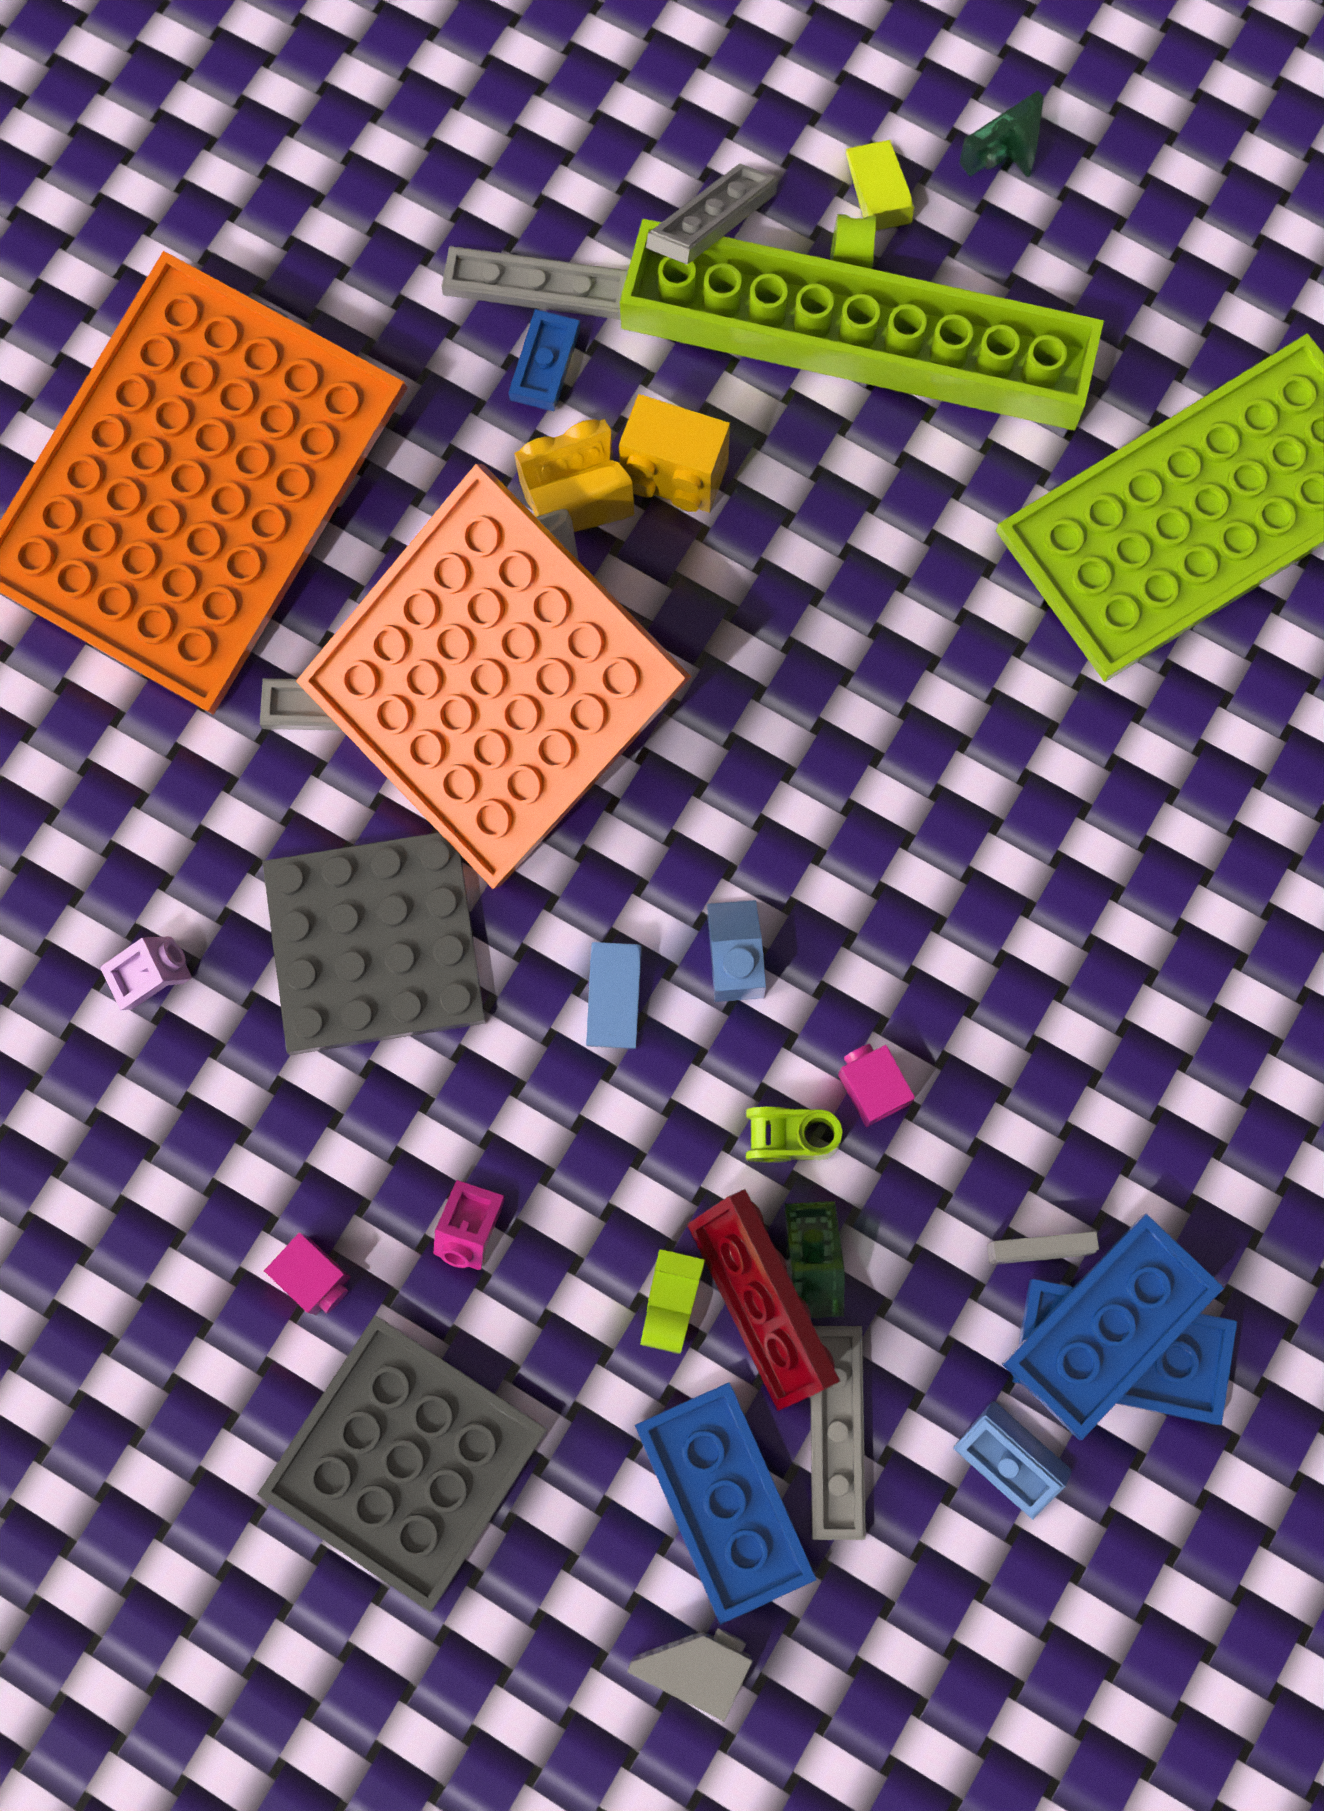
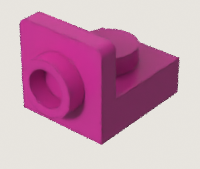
M456 1180L435 1229L434 1255L441 1257L447 1264L457 1268L470 1267L480 1270L485 1260L486 1246L503 1208L504 1195Z

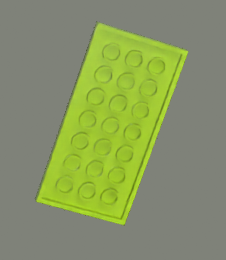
M1308 333L998 523L996 528L997 534L1104 682H1107L1324 545V354Z

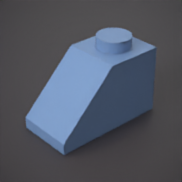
M756 900L707 904L715 1002L764 998L766 982L762 936Z

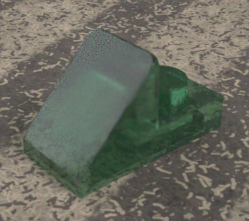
M1039 90L964 139L959 164L969 176L974 175L984 167L987 170L995 167L1008 155L1027 178L1030 177L1036 156L1044 99Z

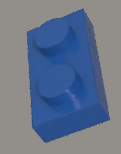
M534 310L509 389L510 401L555 412L579 336L580 320Z

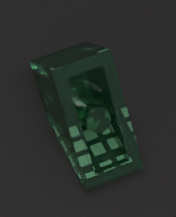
M835 1201L785 1204L788 1276L798 1296L807 1304L811 1318L844 1316L845 1269Z

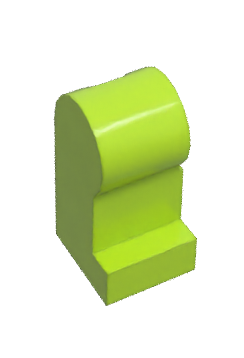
M837 214L830 249V260L872 269L876 216L851 218L848 215Z
M659 1249L640 1345L681 1354L705 1262L704 1259Z

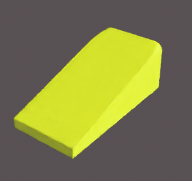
M885 140L847 148L845 153L863 218L866 216H876L875 231L910 224L912 222L914 206L891 141Z

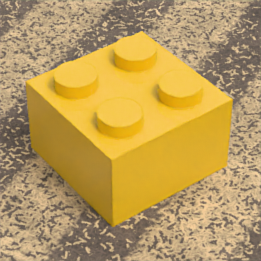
M638 394L619 443L620 465L632 480L633 493L642 497L656 495L671 500L676 507L685 511L696 512L699 509L710 513L728 465L730 423Z

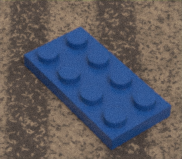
M1144 1214L1009 1355L1002 1365L1078 1440H1083L1224 1287L1148 1214Z
M1036 1279L1029 1280L1019 1345L1074 1287ZM1200 1313L1116 1404L1214 1425H1222L1237 1321ZM1013 1376L1012 1382H1013V1383L1021 1384V1383Z
M730 1382L635 1425L720 1625L816 1581V1577Z

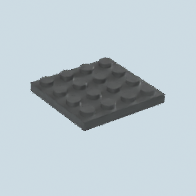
M440 833L262 861L286 1051L290 1056L486 1024L462 857Z
M374 1315L257 1495L431 1613L548 1429L380 1317Z

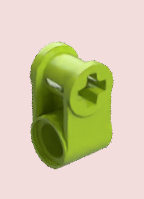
M752 1107L746 1109V1117L751 1120V1150L746 1152L747 1161L766 1163L788 1162L791 1160L820 1161L835 1155L840 1147L842 1139L841 1123L829 1111L783 1107ZM824 1123L829 1126L834 1135L832 1142L822 1148L811 1146L806 1141L804 1135L810 1125ZM767 1125H771L770 1145H766Z

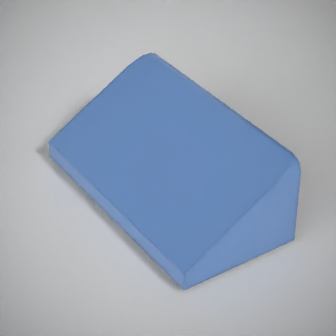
M992 1401L953 1447L956 1452L1032 1520L1066 1487L1072 1473L1071 1469L995 1401Z

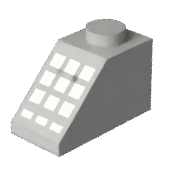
M718 1628L714 1636L701 1631L632 1657L627 1672L725 1722L752 1663V1657L743 1651L746 1645L744 1640Z

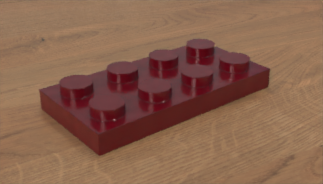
M746 1189L728 1196L689 1222L687 1226L777 1411L841 1382L835 1371L833 1356L828 1348L821 1343L811 1322L810 1310L805 1301L798 1296L787 1274L786 1261L782 1254L774 1248L764 1227L763 1215L759 1207L751 1201Z

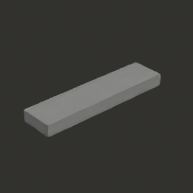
M741 163L736 165L648 232L646 248L688 265L776 194L779 179Z
M449 246L441 288L444 296L621 320L619 302L628 270Z
M814 1326L821 1343L828 1348L833 1356L835 1371L841 1382L810 1396L812 1539L866 1540L862 1326Z

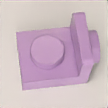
M170 936L141 938L100 967L120 1010L134 1009L166 986L184 984L191 979V974L185 964V955Z

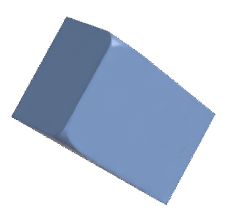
M591 943L586 1046L636 1049L642 957L641 945Z

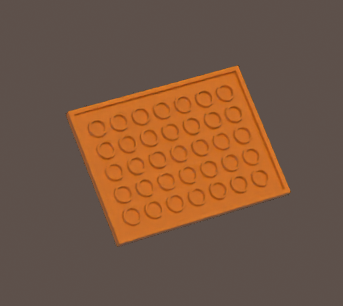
M163 251L0 520V593L214 715L407 390L405 382Z

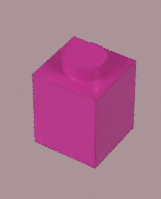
M867 1044L844 1057L847 1065L841 1067L838 1076L866 1128L911 1105L915 1097L887 1045L873 1050L871 1044Z
M300 1232L264 1270L307 1313L317 1315L321 1310L326 1313L332 1311L348 1293L344 1285L351 1278L312 1239Z

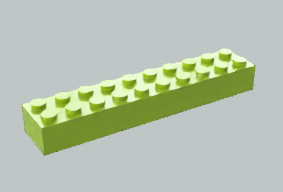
M642 219L619 302L621 329L1074 431L1085 407L1104 320L724 236L687 265L646 248L648 232L661 222Z

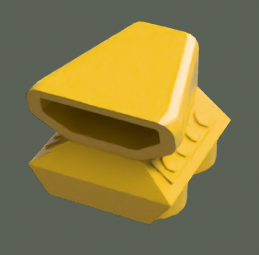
M596 419L582 421L573 425L560 436H545L534 439L525 444L519 451L514 452L519 482L525 499L535 517L560 509H567L572 519L573 530L577 532L624 520L635 515L633 483L620 463L613 461L611 429L605 419L600 421Z

